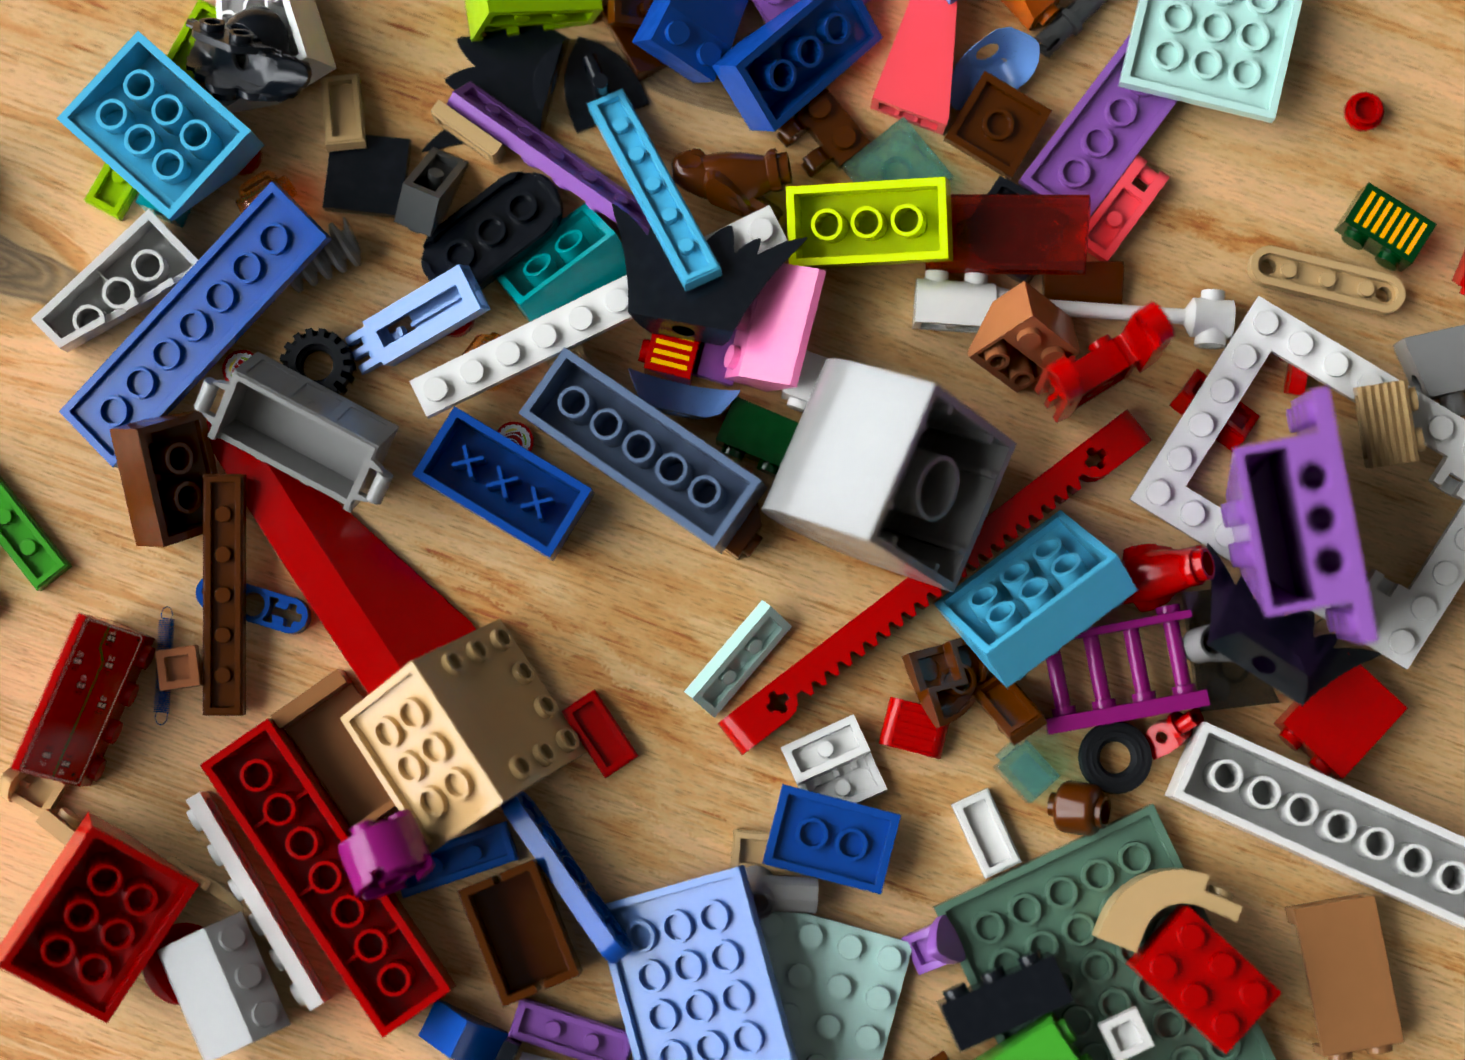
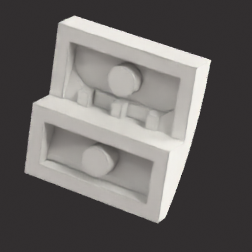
M854 714L781 747L798 788L858 804L888 791Z

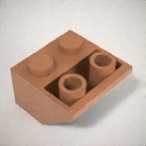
M1023 281L992 302L968 349L970 359L1016 393L1039 380L1044 368L1063 356L1068 358L1072 355L1077 356L1080 354L1072 318L1026 281Z

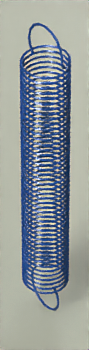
M171 617L170 620H159V621H170V622H159V623H170V624H159V625H169V626H158V627H169V628H158V629H169V630H158V631H169V632H158V633H168V634H158V635H168V636H158V637H168V638H158V639H167V640H157V641H167V642H157V643H167V644H157V645H166V646H157V647H166V648H157V649H171V648H173L174 619H172V617ZM155 680V681H158V682H155V683H158V684H155V685H157V686H155V687H157V688H155V689H156V690H155V691H156V692H155L156 694H155V701H154V702H158V703H154V704H162V705H154V706L170 705V704H165V703H170V702H165V701H170V700H166V699H170V698H166V697H170V696H166V695H171V694H167V693H171V692L160 691V688H159V680Z

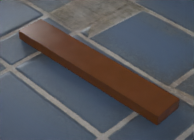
M203 474V716L246 715V474Z

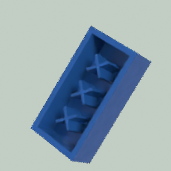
M455 406L412 474L418 481L553 562L595 495L592 488Z

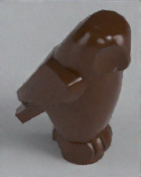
M694 148L678 153L672 160L671 171L674 183L685 191L708 200L714 206L745 217L770 205L778 221L784 213L777 205L766 199L763 195L771 191H783L784 184L792 183V171L788 152L778 153L776 149H770L764 155L745 152H717L706 155L701 149Z

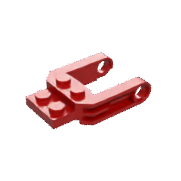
M1150 302L1133 313L1123 332L1111 339L1106 334L1089 345L1090 353L1077 360L1074 355L1068 358L1063 356L1045 367L1034 390L1038 396L1048 392L1050 396L1046 398L1044 405L1047 409L1052 406L1056 407L1053 415L1056 423L1065 420L1077 408L1129 377L1135 367L1141 373L1158 361L1175 336L1172 324L1160 306L1155 302Z

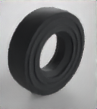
M1116 722L1095 726L1085 735L1079 748L1078 761L1081 772L1089 783L1100 786L1105 793L1122 794L1134 790L1144 782L1151 769L1152 752L1148 740L1141 731L1128 723ZM1110 742H1120L1130 752L1129 766L1121 773H1110L1101 765L1100 752Z

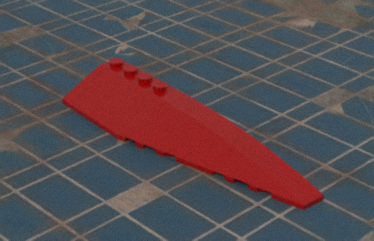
M207 420L208 431H210L212 424ZM210 439L213 453L226 474H246V506L368 694H371L411 661L477 630L469 619L389 549L357 518L344 510L343 506L335 499L311 486L299 482L298 479L266 462L256 459L249 453L222 439Z

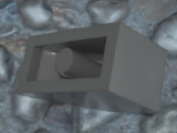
M432 147L403 182L394 222L408 227V229L415 233H422L430 237L446 217L467 169L468 161Z

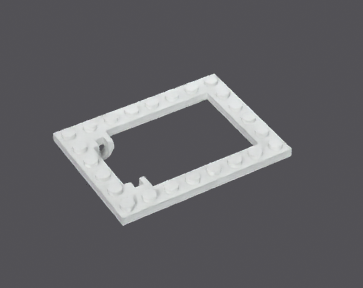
M1260 296L1252 304L1129 499L1207 547V543H1209L1217 554L1230 562L1228 544L1235 543L1232 527L1225 528L1219 506L1187 488L1186 485L1269 354L1273 353L1354 403V387L1399 381V379ZM1417 390L1419 410L1412 412L1414 428L1421 427L1425 446L1443 456L1428 481L1447 495L1462 500L1463 503L1408 589L1386 579L1384 574L1375 569H1371L1366 577L1379 641L1365 643V645L1407 670L1465 581V419ZM1449 474L1452 475L1453 477L1457 478V479L1460 480V481H1457V480H1455L1454 478L1450 477ZM1331 606L1309 610L1326 620L1325 609L1331 608Z

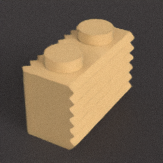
M1407 380L1354 387L1353 393L1365 468L1419 461L1418 452L1425 450L1421 427L1414 428L1412 412L1419 410L1416 388L1408 387Z

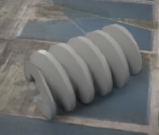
M343 217L344 230L342 231L333 223L328 224L329 236L332 240L291 282L290 285L298 293L304 290L303 278L312 286L318 284L317 272H320L327 280L331 279L332 265L341 273L347 271L346 259H349L356 267L361 265V250L345 217Z

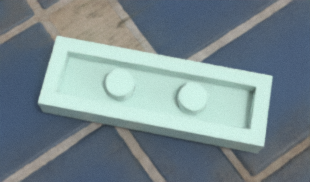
M762 600L684 692L715 718L792 626L775 609Z

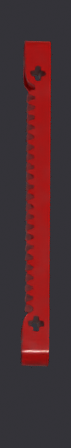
M1126 409L989 514L984 520L965 567L975 571L980 567L978 558L985 562L993 557L991 549L996 552L1001 551L1006 547L1004 539L1011 543L1018 537L1017 530L1024 533L1031 527L1029 520L1036 524L1044 517L1042 511L1049 514L1056 508L1055 502L1062 504L1069 498L1068 493L1073 495L1081 489L1079 480L1096 482L1104 478L1152 441L1129 410ZM1097 454L1101 460L1097 463V466L1094 465L1089 468L1085 461L1089 456ZM964 568L959 581L968 576L966 568ZM907 577L718 723L719 727L739 753L744 755L794 715L798 706V693L802 692L811 697L814 694L813 682L824 687L827 684L824 673L837 677L840 674L837 663L847 668L853 664L850 653L859 658L865 655L863 643L872 649L878 645L876 634L884 639L889 637L891 632L888 624L899 629L904 625L901 614L911 620L917 615L914 605L924 610L929 606L927 596L937 600L942 596L941 589ZM773 692L777 696L785 694L788 698L784 704L787 711L782 714L778 710L770 712L767 708L771 702L768 695Z

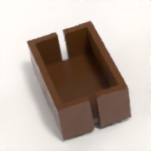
M536 859L500 873L501 882H499L497 875H494L457 891L503 1007L538 993L541 989L539 980L544 979L542 983L546 990L579 976L583 971L544 872Z

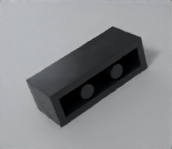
M1040 949L1030 951L1017 958L1019 965L1005 971L1003 966H997L980 975L981 982L969 987L966 986L965 982L959 983L942 992L945 998L938 1000L937 1004L960 1052L1074 1001L1053 954L1049 952L1042 954Z

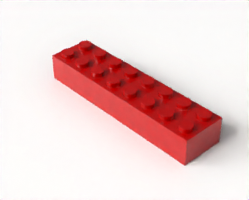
M267 718L200 764L382 1038L457 986L395 893L370 900H365L363 895L360 898L356 897L338 852L339 844L352 837L348 830L350 826L286 731L279 729L273 719Z

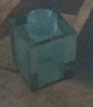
M1022 740L1015 746L1009 742L995 755L1000 761L993 768L1025 803H1032L1060 777L1028 740Z

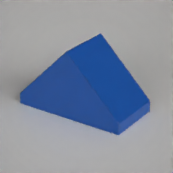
M438 999L434 1002L418 1036L453 1060H495L503 1041L508 1037L509 1033Z

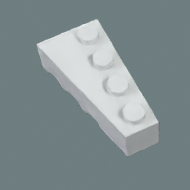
M148 209L36 313L31 320L60 349L70 352L161 301L195 265L198 259Z

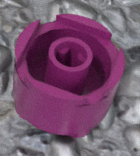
M410 809L399 811L391 815L388 820L375 824L373 819L356 824L350 829L353 836L338 846L339 855L356 897L360 898L363 895L365 900L380 898L406 888L404 881L410 878V876L415 874L419 881L427 876L435 867L418 822Z

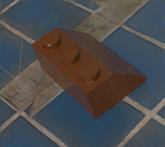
M195 410L143 419L109 429L136 546L166 547L202 535L203 474H218L211 440L207 437L209 431L204 415Z

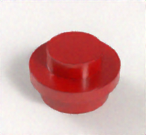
M1369 92L1354 94L1344 107L1346 122L1357 131L1366 132L1373 130L1381 123L1384 117V106L1381 100Z

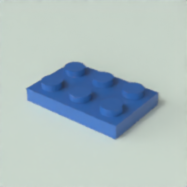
M782 784L762 864L881 895L901 815Z

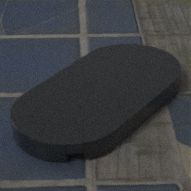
M523 171L509 173L439 224L430 237L427 236L423 245L424 251L421 263L428 280L435 279L458 264L468 265L482 290L546 242L557 231L563 216L562 199L552 181L546 176L533 172L534 174L524 173Z

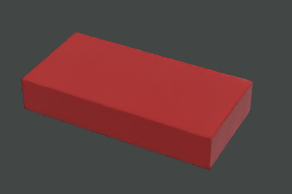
M595 689L561 711L604 778L609 777L639 757Z

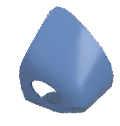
M1005 27L994 30L973 45L955 65L951 85L952 108L955 110L963 108L984 71L1015 89L1023 86L1034 74L1039 63V42L1022 31L1012 27ZM992 43L999 46L997 52L991 57L982 60L976 58L977 52L983 46Z
M631 368L628 369L639 398L661 413L677 417L705 419L719 415L741 392L740 390L690 386L654 377Z

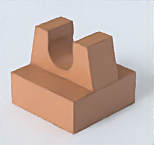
M198 645L155 651L160 691L203 686Z

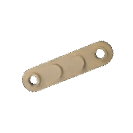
M1269 245L1259 248L1250 257L1247 264L1248 275L1258 286L1383 316L1393 313L1402 306L1406 297L1404 284L1398 277L1392 274ZM1262 262H1267L1272 266V274H1265L1261 270ZM1377 290H1382L1387 294L1386 302H1381L1377 299Z

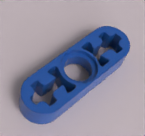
M201 579L196 587V598L202 607L203 579ZM246 583V597L249 594L258 593L263 597L265 603L264 609L260 614L249 616L246 613L247 622L288 634H299L307 629L311 622V610L304 601ZM278 598L279 601L275 607L284 610H291L293 605H297L296 612L302 615L300 622L293 621L291 627H287L286 618L273 614L272 622H267L273 611V599Z

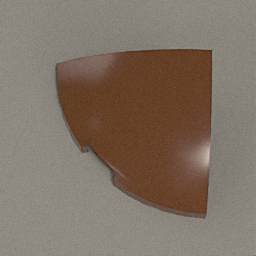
M962 638L902 656L915 693L936 728L957 720L972 707L976 700L975 698H970L975 691L977 683L985 681L987 667Z

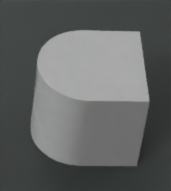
M827 359L761 511L786 528L835 551L954 593L1017 443L936 383L849 360Z

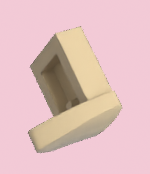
M9 768L0 778V795L10 803L14 801L39 817L45 809L57 806L70 784L18 772Z

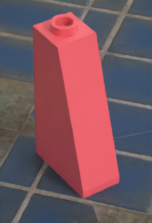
M946 0L909 1L873 94L870 109L937 134H944L950 113L957 1L950 5Z

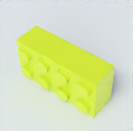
M946 177L786 186L788 241L807 237V240L788 258L789 264L811 268H836L953 261L951 184Z

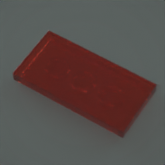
M951 194L953 261L928 262L925 269L944 270L949 273L960 274L978 272L985 274L1085 275L1091 210L1090 195Z

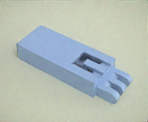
M458 264L362 322L364 327L347 336L345 341L348 347L354 346L361 341L364 345L355 349L352 355L355 360L363 359L369 355L370 359L358 366L361 374H367L381 365L395 366L491 309L470 266ZM406 316H410L412 320L410 325L415 327L414 330L408 333L405 326H399L396 328V331L390 334L388 327Z

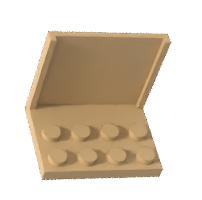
M501 619L495 620L411 661L340 717L343 725L398 810H411L418 822L430 854L504 802L575 761L587 752L580 742L578 735L570 727L557 707L555 700L550 696L535 673L533 666L527 661Z

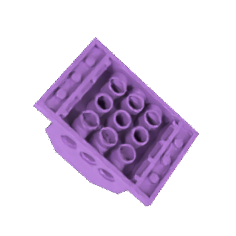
M1329 386L1311 389L1292 400L1291 409H1286L1290 433L1297 432V436L1233 448L1225 495L1227 503L1221 504L1225 528L1232 527L1235 542L1228 544L1231 564L1233 568H1240L1243 579L1266 617L1331 606V608L1325 609V618L1329 632H1335L1337 639L1359 644L1376 642L1379 639Z

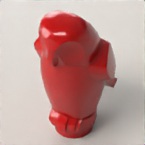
M1141 544L1125 548L1121 562L1138 591L1128 597L1120 606L1134 603L1141 612L1151 611L1168 603L1178 592L1191 586L1203 585L1206 581L1212 580L1215 576V564L1212 554L1207 548H1202L1201 545L1183 549H1172L1171 547L1157 544Z

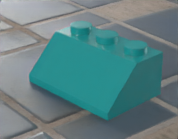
M584 203L561 220L557 231L552 237L496 280L525 318L531 322L627 275L622 242L617 234Z

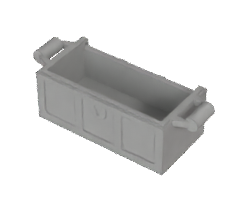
M258 351L234 370L230 381L216 380L211 377L204 379L194 408L201 412L212 424L207 436L212 440L218 438L232 444L256 459L266 462L298 479L299 482L311 486L343 503V509L351 512L361 501L376 505L382 503L393 478V474L385 470L382 464L398 431V425ZM221 388L225 390V393L215 414L210 409L218 389Z

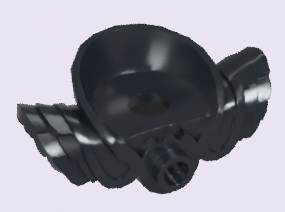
M265 6L249 7L234 14L226 25L223 20L218 18H202L199 21L194 18H187L186 27L192 29V37L196 40L187 57L186 70L193 71L194 78L204 82L206 90L211 92L215 99L231 101L235 100L236 96L239 95L242 99L249 101L282 102L289 98H295L309 84L312 77L309 62L301 61L290 55V40L285 24L269 8ZM236 54L248 55L249 64L246 70L242 69L237 63Z

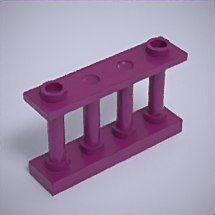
M1180 604L1155 608L1156 616L1092 627L1072 639H1083L1095 698V701L1091 702L1093 710L1077 713L1076 706H1071L1061 651L1059 650L1056 654L1048 657L1046 664L1055 709H1051L1053 717L1046 718L1048 723L1046 724L1047 735L1209 706L1210 701L1207 689L1197 691L1196 683L1191 684L1179 620L1192 617L1191 609L1181 611ZM1163 624L1175 687H1171L1173 695L1157 698L1156 691H1151L1139 628ZM1123 631L1135 694L1131 695L1133 703L1117 705L1116 699L1111 698L1099 635Z

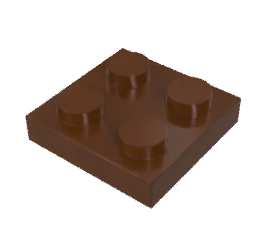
M984 71L943 141L1011 180L1052 110Z

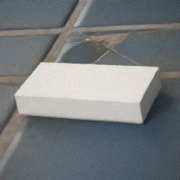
M988 788L950 804L985 879L1022 862Z

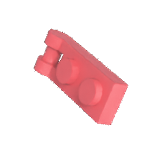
M1139 154L1073 241L1099 261H1108L1170 178L1164 172L1160 171L1157 173L1147 166L1146 163L1148 161ZM1136 177L1149 186L1145 192L1132 184Z

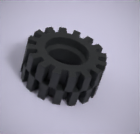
M309 328L305 329L306 333L303 335L299 332L293 336L295 340L291 344L287 341L284 346L287 351L285 355L281 354L280 357L283 365L307 377L304 372L305 359L313 352H326L333 361L332 371L325 379L313 381L337 394L342 393L344 395L348 391L347 385L349 383L353 384L355 379L353 371H356V364L353 361L352 351L334 332L330 333L323 328H319V331Z

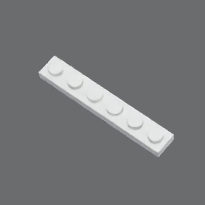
M209 791L198 792L185 800L190 807V810L187 811L190 822L198 832L203 830L211 843L207 846L210 856L219 867L224 865L231 877L228 880L230 890L238 901L244 900L252 912L248 918L253 929L259 936L265 934L272 946L269 954L273 963L280 971L286 970L293 984L290 985V990L297 1003L302 1007L306 1005L309 1011L331 999Z

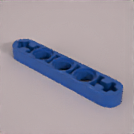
M521 792L501 804L505 816L601 955L612 964L618 963L633 950L628 936L531 797L525 792Z

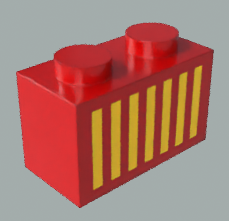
M652 333L651 340L644 339L642 342L638 362L644 363L643 369L645 374L691 386L692 374L701 342Z

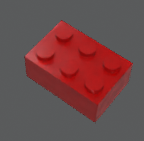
M1179 904L1138 949L1137 953H1134L1125 963L1216 1049L1226 1055L1282 993L1189 906Z

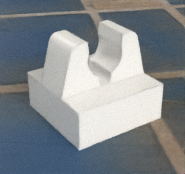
M1135 1006L1097 1023L1114 1060H1126L1155 1046Z

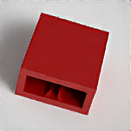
M1360 664L1323 687L1303 706L1294 701L1273 724L1281 730L1278 736L1288 747L1294 751L1300 748L1311 758L1308 764L1313 770L1328 777L1330 776L1333 779H1343L1408 708Z

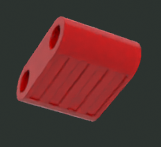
M890 697L878 744L941 760L949 724L936 728L921 704Z

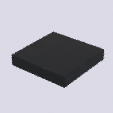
M366 135L367 148L329 152L323 209L325 211L395 218L402 184L408 177L411 140Z

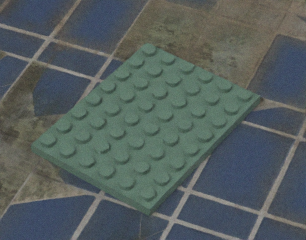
M1149 804L1107 824L1105 828H1100L1093 836H1081L933 906L938 917L942 915L947 916L959 936L966 955L965 961L960 962V965L970 986L981 982L980 975L992 968L1003 966L1005 971L1019 965L1017 958L1030 951L1040 949L1042 954L1049 952L1054 955L1074 1001L1052 1012L1058 1021L1065 1018L1077 1036V1040L1073 1043L1081 1055L1089 1053L1093 1060H1114L1097 1023L1135 1006L1155 1046L1126 1060H1276L1258 1021L1254 1023L1227 1055L1216 1049L1125 964L1135 952L1092 935L1102 908L1121 885L1133 877L1150 870L1170 867L1184 868L1154 804ZM1180 903L1189 906L1212 927L1203 908L1193 904ZM1179 904L1170 905L1153 916L1145 929L1139 948ZM1040 1017L995 1036L997 1044Z

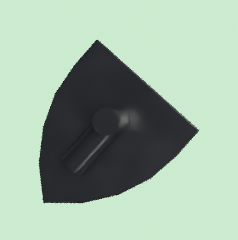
M578 37L569 55L564 76L565 100L577 133L597 126L588 110L587 103L621 88L625 91L634 110L649 105L642 85L635 73L619 55L600 43Z

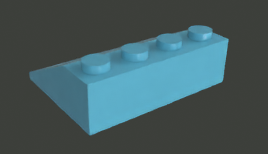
M139 31L132 36L56 118L171 222L238 175L265 146L246 125Z
M1059 510L958 585L954 593H947L935 602L934 605L988 670L1008 688L1014 682L1024 678L1029 671L1045 659L1056 654L1061 647L1081 632L1088 630L1093 623L1113 608L1120 606L1138 590L1118 555L1063 511Z

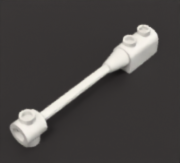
M926 270L925 279H916L912 329L977 333L992 302L1010 290L998 287L994 283H988V275L985 273L969 272L964 274V281L948 280L949 272ZM1201 290V298H1192L1185 309L1160 307L1171 324L1184 325L1189 337H1194L1195 347L1221 349L1225 348L1227 340L1232 338L1235 327L1236 307L1234 300H1225V291ZM1049 299L1070 317L1129 321L1134 312L1144 307Z

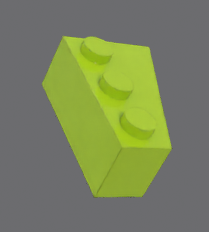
M465 0L471 42L483 40V32L506 29L507 36L520 35L519 27L543 25L544 31L593 24L603 10L602 0Z

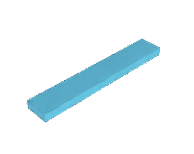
M623 88L587 103L588 110L685 291L687 292L722 276V270Z

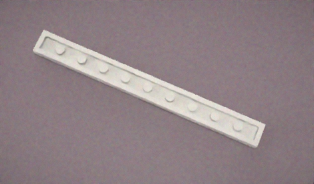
M770 205L727 225L733 228L734 253L757 238L761 239L757 254L787 242V238ZM717 231L705 236L704 238L706 240L709 239ZM627 275L410 380L409 382L427 418L429 419L558 356L564 347L570 350L633 319L628 313Z

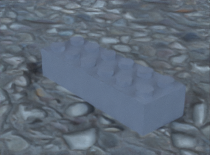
M565 347L519 411V414L531 424L720 554L726 549L767 489L762 480Z

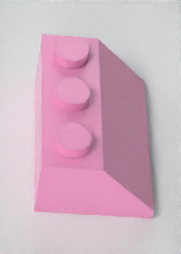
M785 263L781 265L748 307L736 327L734 342L728 347L724 357V367L727 368L725 379L765 392L797 387L826 275L825 270Z

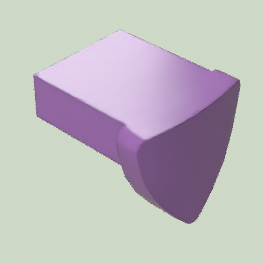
M945 915L935 918L932 924L910 932L901 938L903 941L908 942L912 949L910 958L919 975L947 964L960 963L966 959L959 936Z

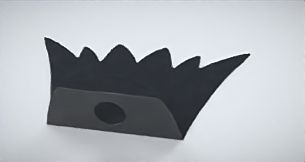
M543 25L519 27L520 35L507 36L506 29L484 32L487 36H483V40L471 42L470 36L459 37L457 39L459 48L475 67L466 68L451 74L445 79V83L456 90L471 81L543 132L570 39L555 30L544 31ZM444 129L424 147L422 152H428L432 147L441 149L463 144V142Z
M612 204L625 256L628 283V313L640 326L653 334L719 346L725 345L731 339L741 318L765 284L781 265L807 240V237L798 238L757 254L761 239L757 238L734 253L732 226H726L706 240L721 267L722 276L686 292L651 226L648 235H646L643 229L625 211Z
M1207 543V549L1212 554L1215 564V576L1211 580V618L1207 645L1301 706L1340 675L1381 655L1378 652L1364 649L1334 648L1338 640L1336 634H1324L1314 638L1315 616L1312 611H1299L1286 617L1284 614L1266 617L1256 599H1253V594L1242 575L1235 585L1224 563L1210 544Z

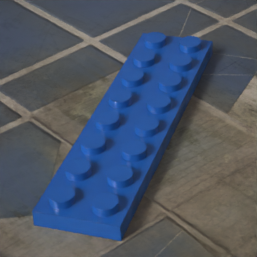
M271 181L59 412L112 467H118L109 429L143 419L169 415L332 238L278 183Z

